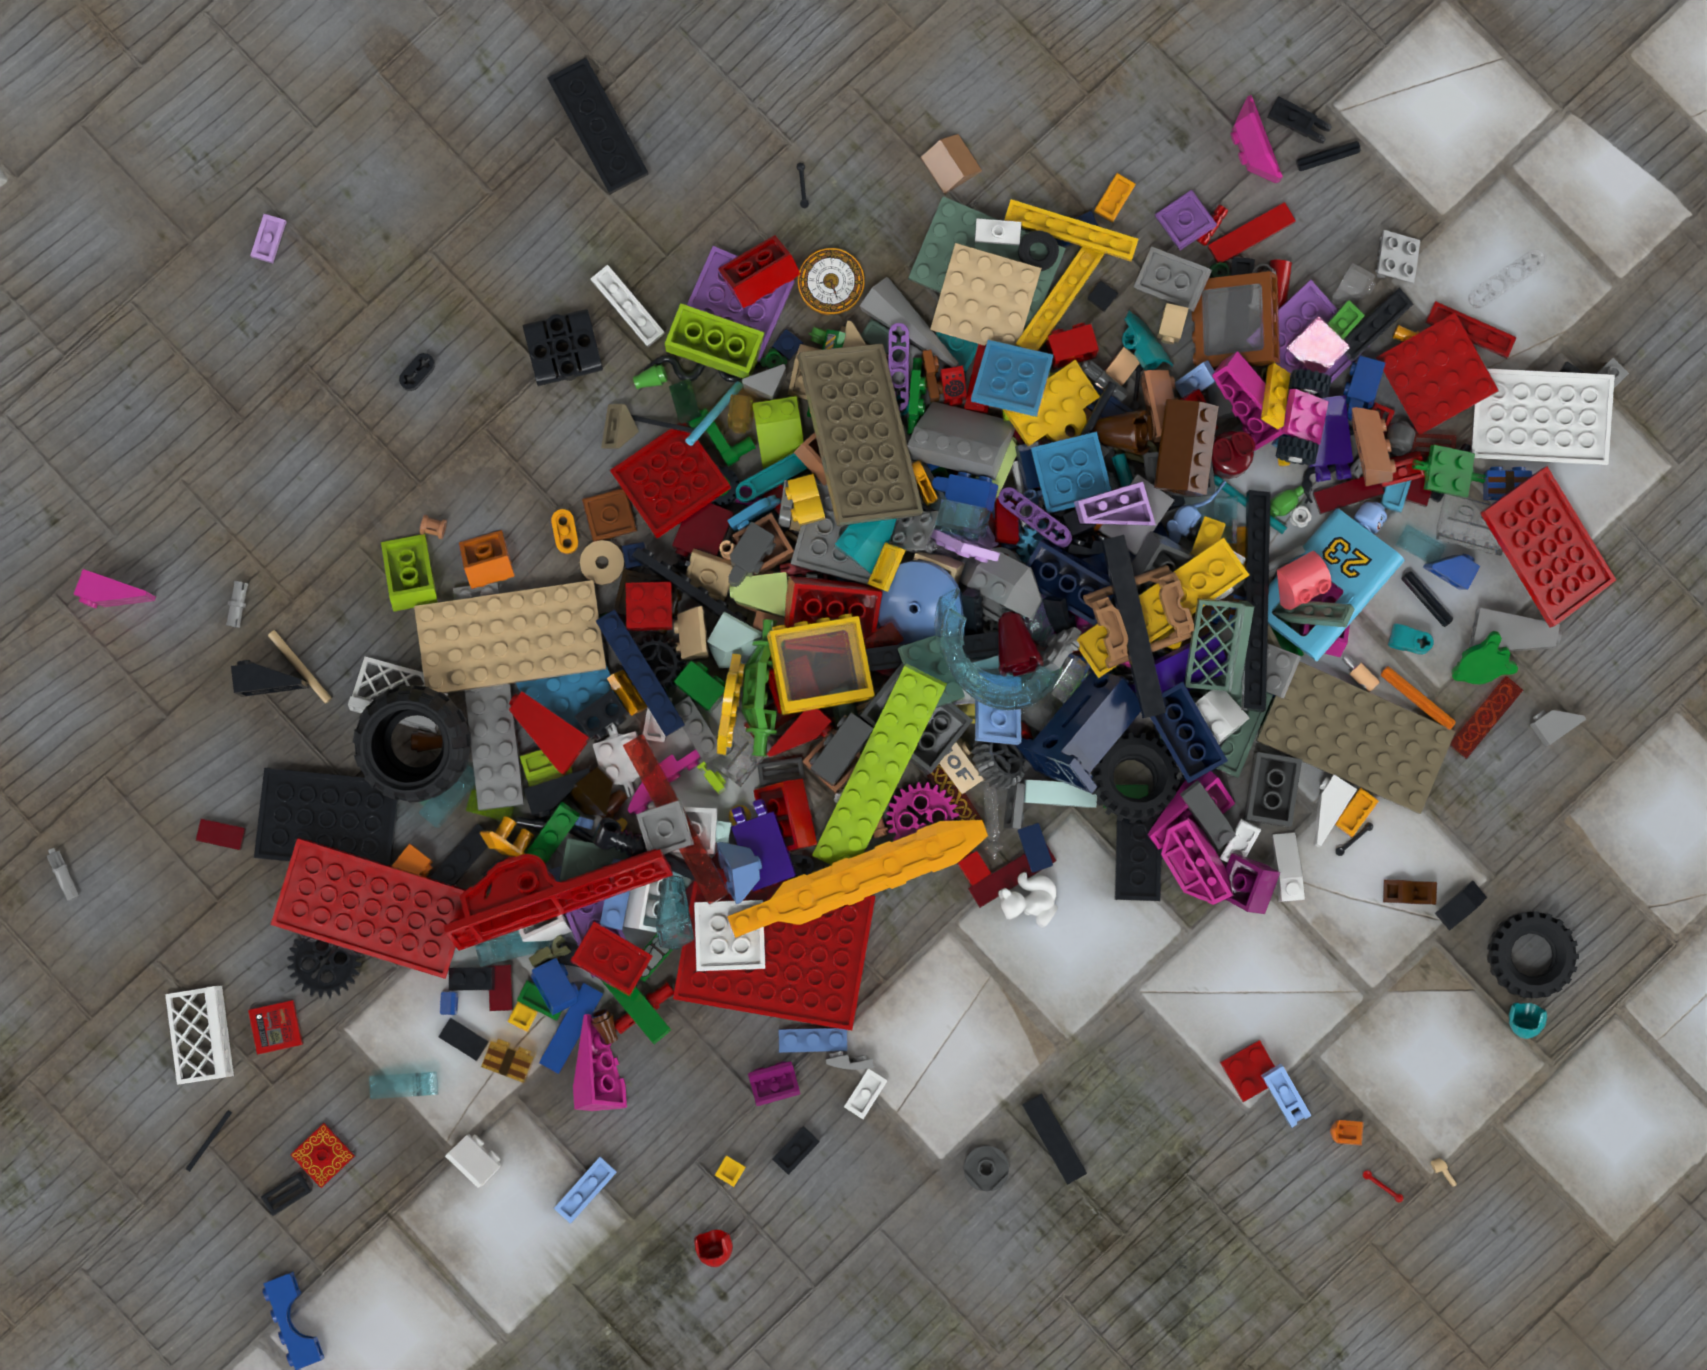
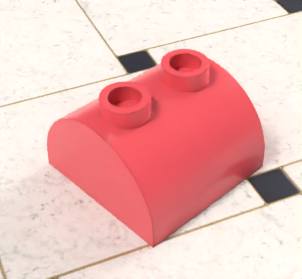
M1311 551L1277 570L1280 605L1288 610H1292L1303 603H1308L1312 598L1328 592L1331 587L1329 570L1323 559L1315 551Z

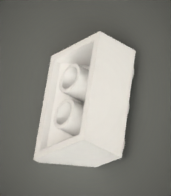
M673 872V876L630 890L623 927L672 935L682 875Z

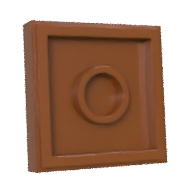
M623 489L582 499L593 542L637 532L629 499Z

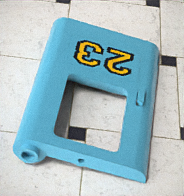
M1335 508L1303 545L1305 553L1290 560L1287 564L1311 551H1315L1323 559L1329 570L1331 582L1343 590V594L1335 603L1351 604L1355 609L1347 625L1348 627L1405 560L1397 551L1343 511ZM1276 576L1269 584L1268 624L1317 662L1347 627L1315 625L1306 636L1299 635L1272 614V611L1280 603L1278 577Z

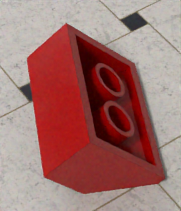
M776 235L718 268L734 297L743 308L754 304L760 298L773 293L780 286L793 281L797 276L801 275L792 255Z
M803 779L783 781L753 790L755 801L764 799L768 813L775 812L788 852L817 845Z

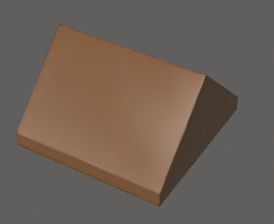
M959 134L939 140L921 156L922 161L944 195L982 172Z

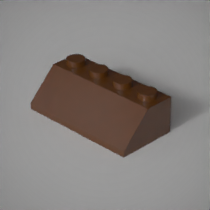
M1166 399L1154 488L1190 497L1207 495L1219 406L1199 401Z

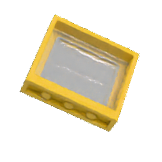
M845 614L839 616L838 620L830 621V618H821L816 620L817 623L808 624L807 621L795 623V627L786 628L785 625L772 627V631H769L767 638L782 715L866 701L874 697L859 616L852 617V614Z

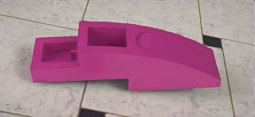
M695 749L678 761L671 754L658 764L638 787L630 802L628 812L631 815L642 813L648 809L647 804L652 801L658 803L667 797L666 792L669 789L665 782H674L681 777L680 772L686 768L690 771L700 764L699 760L702 758Z

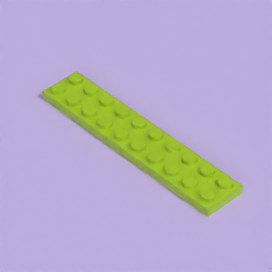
M907 663L905 664L812 856L832 865V863L844 858H852L864 853L947 683Z

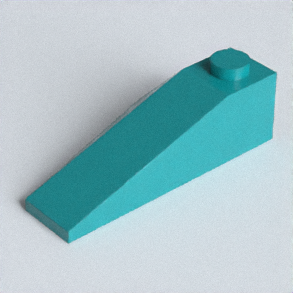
M897 518L850 524L835 543V548L872 574L885 542L889 543Z

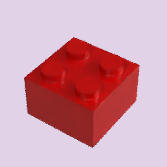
M1085 323L1073 325L1072 329L1064 331V329L1052 331L1045 344L1047 353L1053 355L1051 365L1053 370L1065 367L1074 360L1080 363L1094 359L1099 350L1092 324L1085 325Z
M671 582L626 583V627L628 631L673 630Z

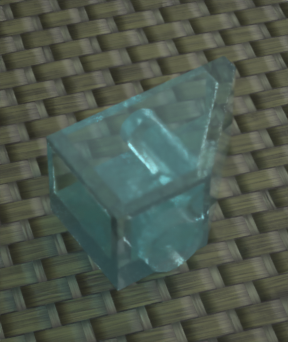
M1216 496L1214 498V520L1226 524L1221 539L1225 538L1227 543H1237L1238 496Z

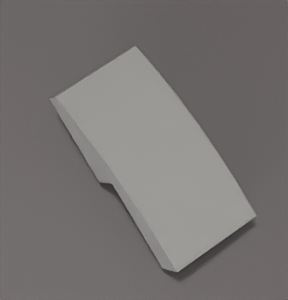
M843 1051L829 1054L830 1058L826 1059V1064L842 1069L860 1070L874 1068L872 1058L867 1059V1055L853 1058V1063L849 1062L848 1054L843 1055Z

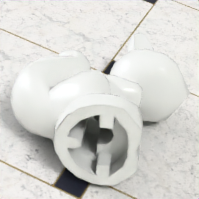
M1023 872L1018 876V883L1023 889L1031 891V893L1023 897L1018 892L1009 891L1004 888L998 893L1002 900L1001 908L1007 919L1016 918L1022 912L1026 915H1035L1037 924L1043 928L1050 922L1058 909V906L1054 903L1057 892L1056 886L1051 879L1044 875H1034L1027 878V873Z

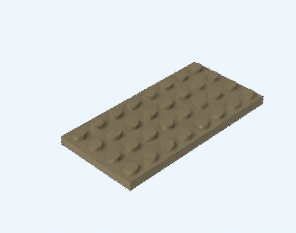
M873 344L800 352L797 357L837 526L920 516L923 513L922 504L884 345Z
M1299 661L1284 699L1276 695L1274 696L1256 741L1292 758L1302 759V762L1330 775H1336L1350 784L1417 814H1421L1456 731L1449 730L1445 726Z

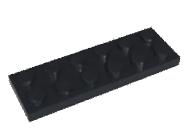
M587 58L547 77L609 195L649 175Z

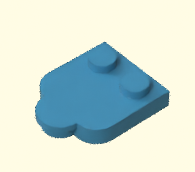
M775 495L763 498L727 521L734 532L737 533L749 526L751 522L754 523L769 514L782 501Z

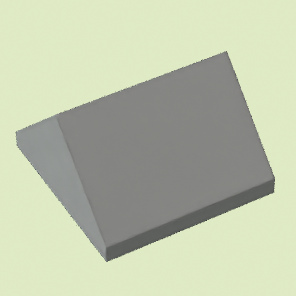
M782 364L742 379L744 391L764 401L775 400L786 379V367Z

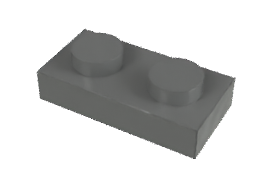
M1017 783V785L1007 791L1004 828L1021 829V825L1024 822L1025 784Z

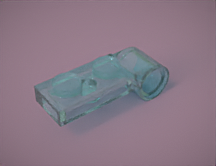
M437 1072L369 1076L370 1099L438 1095Z

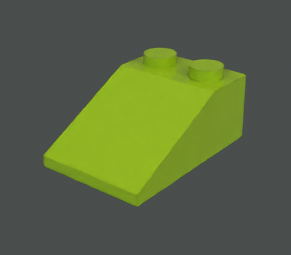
M797 396L752 403L763 470L793 454L804 442Z
M425 534L381 542L388 592L393 612L414 608V606L438 603Z

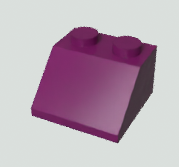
M1231 853L1226 866V872L1232 887L1233 896L1225 900L1246 912L1265 914L1281 872L1264 863Z

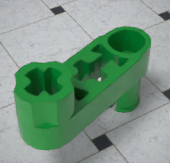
M706 408L686 419L690 428H696L709 412ZM714 421L705 430L728 467L738 462L739 458L756 449L749 436L736 445L729 446Z

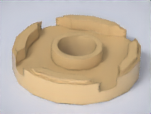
M600 540L592 542L586 546L581 554V571L586 579L589 581L593 580L594 584L608 585L618 580L623 573L625 565L623 553L618 546L610 541ZM600 557H605L609 561L608 566L604 569H599L596 566V561Z

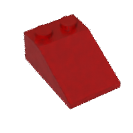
M821 708L804 711L766 755L774 757L819 739L822 736L826 737L835 728L832 725L835 720Z

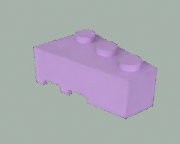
M1143 482L1130 484L1074 502L1080 524L1156 525Z

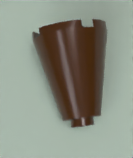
M1137 410L1099 418L1091 433L1097 432L1099 443L1137 455H1144L1150 448L1146 447L1147 442L1152 440L1153 437L1152 418L1146 415L1147 410Z

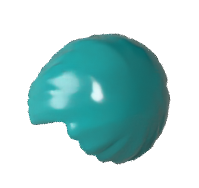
M1516 1002L1512 1004L1509 1012V1024L1517 1036L1523 1039L1533 1038L1544 1029L1547 1022V1011L1532 1003Z

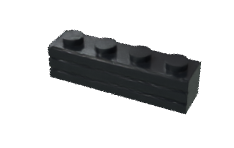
M968 587L961 594L965 636L985 633L983 631L984 620L982 618L983 608L981 606L982 597L980 590Z

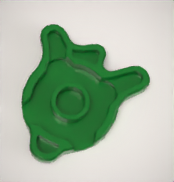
M1492 631L1482 643L1474 645L1462 653V659L1460 662H1457L1451 674L1456 681L1480 685L1491 682L1502 675L1515 674L1518 671V666L1515 662L1509 660V648H1498L1502 640L1501 635L1497 631Z

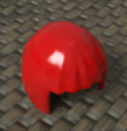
M714 1229L701 1233L694 1238L697 1256L707 1266L719 1267L728 1261L732 1254L733 1243L728 1232Z

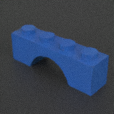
M294 1272L263 1283L265 1286L262 1289L263 1295L267 1302L270 1301L273 1308L270 1310L274 1323L278 1322L281 1330L278 1332L282 1345L286 1344L289 1352L286 1354L289 1365L291 1367L294 1366V1369L298 1370L323 1360L325 1357L317 1336L302 1334L294 1327L291 1320V1306L294 1300L301 1294Z

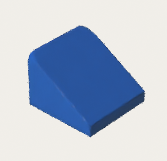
M441 992L440 1014L456 1015L458 1012V993Z

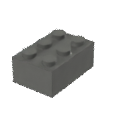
M850 713L849 716L844 715L837 724L839 730L835 735L830 733L823 743L825 749L822 753L817 751L810 761L812 765L811 771L832 787L864 746L873 731L871 726L853 713Z
M1261 752L1254 754L1244 820L1286 828L1292 827L1302 759Z

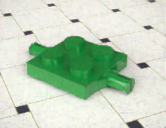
M913 358V368L911 371L909 418L907 419V434L912 435L920 417L925 413V403L922 395H926L927 381L926 377L922 376L921 358Z
M1431 445L1426 462L1414 459L1412 463L1415 464L1412 465L1413 469L1424 471V490L1467 498L1471 482L1475 481L1483 484L1485 479L1482 478H1486L1485 474L1473 472L1475 453L1448 447Z

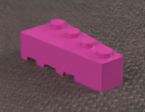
M1237 351L1223 360L1212 376L1225 399H1229L1233 408L1231 410L1235 417L1238 416L1241 420L1243 431L1254 440V451L1281 436L1283 434L1281 433L1282 427L1277 430L1261 419L1265 382Z

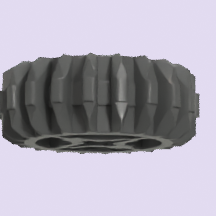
M984 741L973 743L974 749L971 752L974 755L972 760L976 764L974 768L978 769V776H982L983 782H988L990 788L995 787L996 790L1010 789L1017 785L1025 776L1023 771L1026 770V767L1023 763L1026 760L1022 758L1021 752L1015 745Z

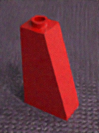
M521 691L519 695L516 693L509 702L511 706L509 711L554 767L565 776L590 738Z

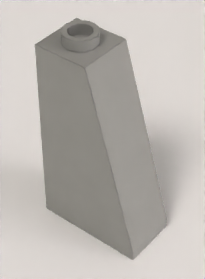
M1479 608L1475 613L1469 648L1482 643L1490 632L1497 631L1502 638L1498 648L1507 647L1510 652L1551 649L1560 643L1562 631H1559L1560 624L1549 628L1546 621Z

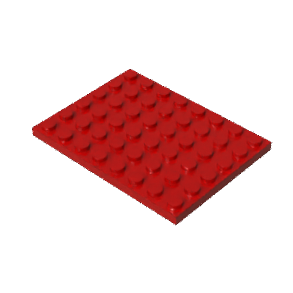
M699 865L712 872L717 870L721 878L718 880L712 877L710 883L715 884L716 888L707 890V886L694 881L673 999L852 1031L876 896H867L860 902L844 905L826 912L821 917L801 925L777 921L765 926V969L697 971L694 902L734 901L726 885L727 879L724 870ZM785 881L757 891L751 890L743 901H768Z

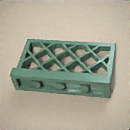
M1198 598L1194 618V631H1192L1184 679L1186 688L1229 691L1231 694L1240 693L1254 606L1249 601L1239 600V602ZM1203 605L1213 606L1216 612L1205 619L1202 615ZM1229 607L1236 608L1235 616L1227 621L1222 612ZM1220 615L1225 624L1214 631L1209 622ZM1207 625L1212 634L1201 641L1198 637L1199 630ZM1229 627L1232 631V636L1223 643L1218 634ZM1216 637L1221 646L1211 653L1205 644ZM1203 647L1209 655L1198 663L1194 658L1195 652ZM1225 649L1228 653V659L1220 665L1214 656ZM1213 659L1218 667L1207 675L1202 666ZM1198 669L1205 675L1199 682H1190L1191 675ZM1219 671H1222L1225 675L1223 685L1214 684L1210 678Z

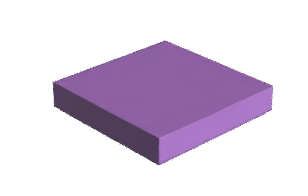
M1192 190L1155 214L1156 219L1179 251L1217 226Z

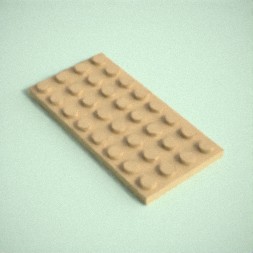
M593 580L414 606L425 686L437 692L450 693L607 670L601 630L596 623V620L599 619Z

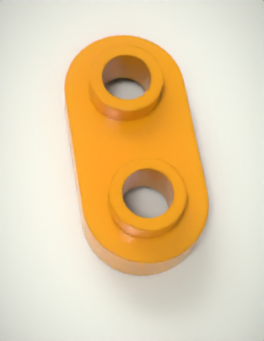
M557 510L551 518L556 547L563 554H572L579 545L574 517L568 510ZM561 518L567 519V523L565 525L559 524V520ZM567 539L572 542L569 547L563 545Z

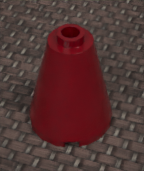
M1015 611L1003 613L1002 617L998 620V670L1000 675L1007 677L1006 673H1013V677L1038 670L1037 665H1044L1043 658L1021 615L1015 614Z

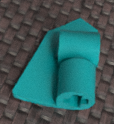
M1128 311L1124 320L1129 327L1122 336L1124 347L1127 349H1137L1134 354L1144 371L1154 370L1162 362H1166L1173 367L1174 364L1147 324L1138 316Z

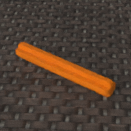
M1387 666L1381 672V677L1440 725L1445 726L1449 730L1455 725L1456 722L1453 718L1392 668Z

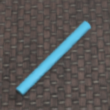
M735 382L686 438L685 441L688 445L692 446L739 393L743 388L741 382Z

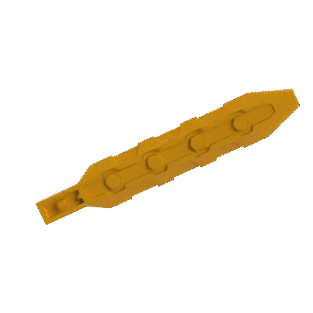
M982 820L939 821L917 830L914 834L893 842H885L875 846L873 850L855 857L844 858L834 862L832 866L785 881L770 900L729 915L727 918L735 938L777 921L801 925L821 917L826 912L844 905L860 902L872 894L906 884V881L931 871L934 873L957 864L987 838L988 833Z

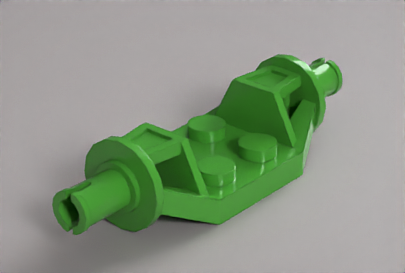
M763 620L762 640L752 642V645L757 646L744 667L741 711L750 727L746 728L745 732L754 735L753 756H767L768 736L777 735L775 730L777 711L763 709L767 702V692H765V683L769 679L767 667H773L772 659L768 661L771 653L767 634L769 631H772V627L777 625V620Z

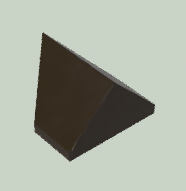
M598 766L574 785L569 799L583 814L606 816L614 781Z

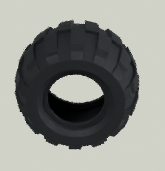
M420 685L400 686L377 696L376 699L365 707L359 716L360 720L356 729H354L353 736L355 761L357 767H360L365 776L364 779L372 788L381 791L384 796L393 800L408 801L409 803L435 798L449 790L466 770L470 759V746H472L471 732L468 730L467 719L461 709H458L452 702V699L442 692H437L429 687ZM424 716L432 720L441 731L443 741L441 752L429 765L423 767L406 765L393 752L391 744L392 733L396 725L406 717Z

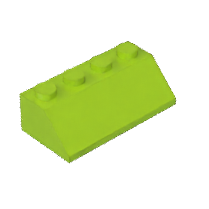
M680 303L665 341L666 352L744 379L752 376L765 333Z

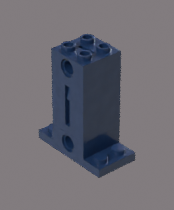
M1092 670L1034 740L1031 738L1027 740L1021 737V743L1015 746L1036 772L1092 794L1097 786L1092 781L1093 776L1090 772L1141 712L1137 693L1131 690L1128 686L1129 681L1125 677L1107 672L1098 678Z

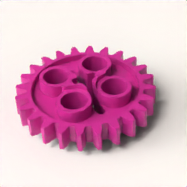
M917 782V789H914L909 784V792L900 789L902 797L894 795L893 797L897 803H889V806L893 808V812L886 813L892 817V820L887 821L886 824L893 825V828L888 831L889 833H896L893 841L914 834L917 830L929 826L926 823L919 824V817L907 809L908 805L921 815L927 813L926 819L932 824L936 823L932 817L933 813L937 810L945 814L944 821H954V817L960 814L953 813V809L957 807V804L950 805L949 803L953 797H944L947 790L939 793V785H936L933 790L930 789L929 782L926 783L925 788H922L921 783ZM919 796L927 799V806L924 809H918L915 805V800ZM904 814H909L913 817V824L910 827H905L901 823V818Z

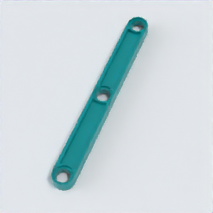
M900 395L896 397L897 401L905 403V399L901 398ZM909 403L906 407V410L904 412H900L901 418L908 414ZM793 453L738 484L735 492L736 498L742 503L751 502L782 485L784 480L789 481L809 469ZM744 486L749 487L752 490V495L749 498H743L739 493L740 488Z

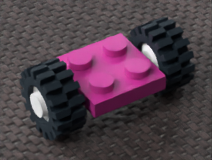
M1304 369L1292 370L1284 426L1281 432L1291 437L1279 438L1275 455L1279 460H1285V462H1292L1293 464L1299 463L1300 465H1314L1316 463L1329 402L1321 398H1326L1329 395L1332 380L1329 375L1319 373L1318 371H1305Z

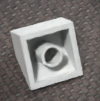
M1211 690L1195 703L1218 744H1221L1250 719L1226 691Z
M468 1134L445 1157L479 1188L502 1166L499 1163L501 1159L492 1150L490 1152L482 1147L484 1142L477 1135L471 1136Z

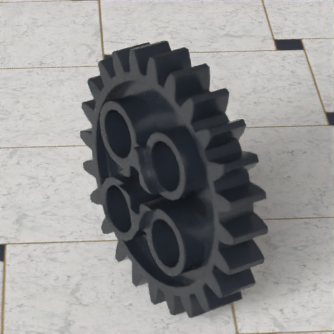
M302 934V941L294 940L297 948L290 947L289 950L294 956H288L287 960L293 962V964L287 966L288 970H295L290 975V978H298L295 986L303 984L301 990L303 993L310 989V997H313L318 992L320 999H322L324 993H327L329 999H331L332 992L335 991L338 996H341V988L348 991L347 983L355 984L352 976L360 975L355 968L362 967V963L356 962L357 959L362 958L361 954L338 946L328 958L330 964H324L316 978H312V975L321 966L320 959L325 960L335 945L328 943L329 946L325 951H318L316 945L321 940ZM338 954L346 955L347 960L344 964H337L334 961ZM307 959L315 962L314 967L310 970L302 967L303 962ZM326 972L332 973L333 980L329 983L322 982V974Z

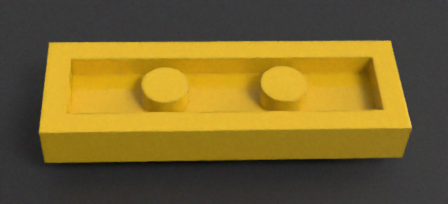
M1272 363L1267 369L1261 419L1278 430L1284 426L1291 373L1276 363Z

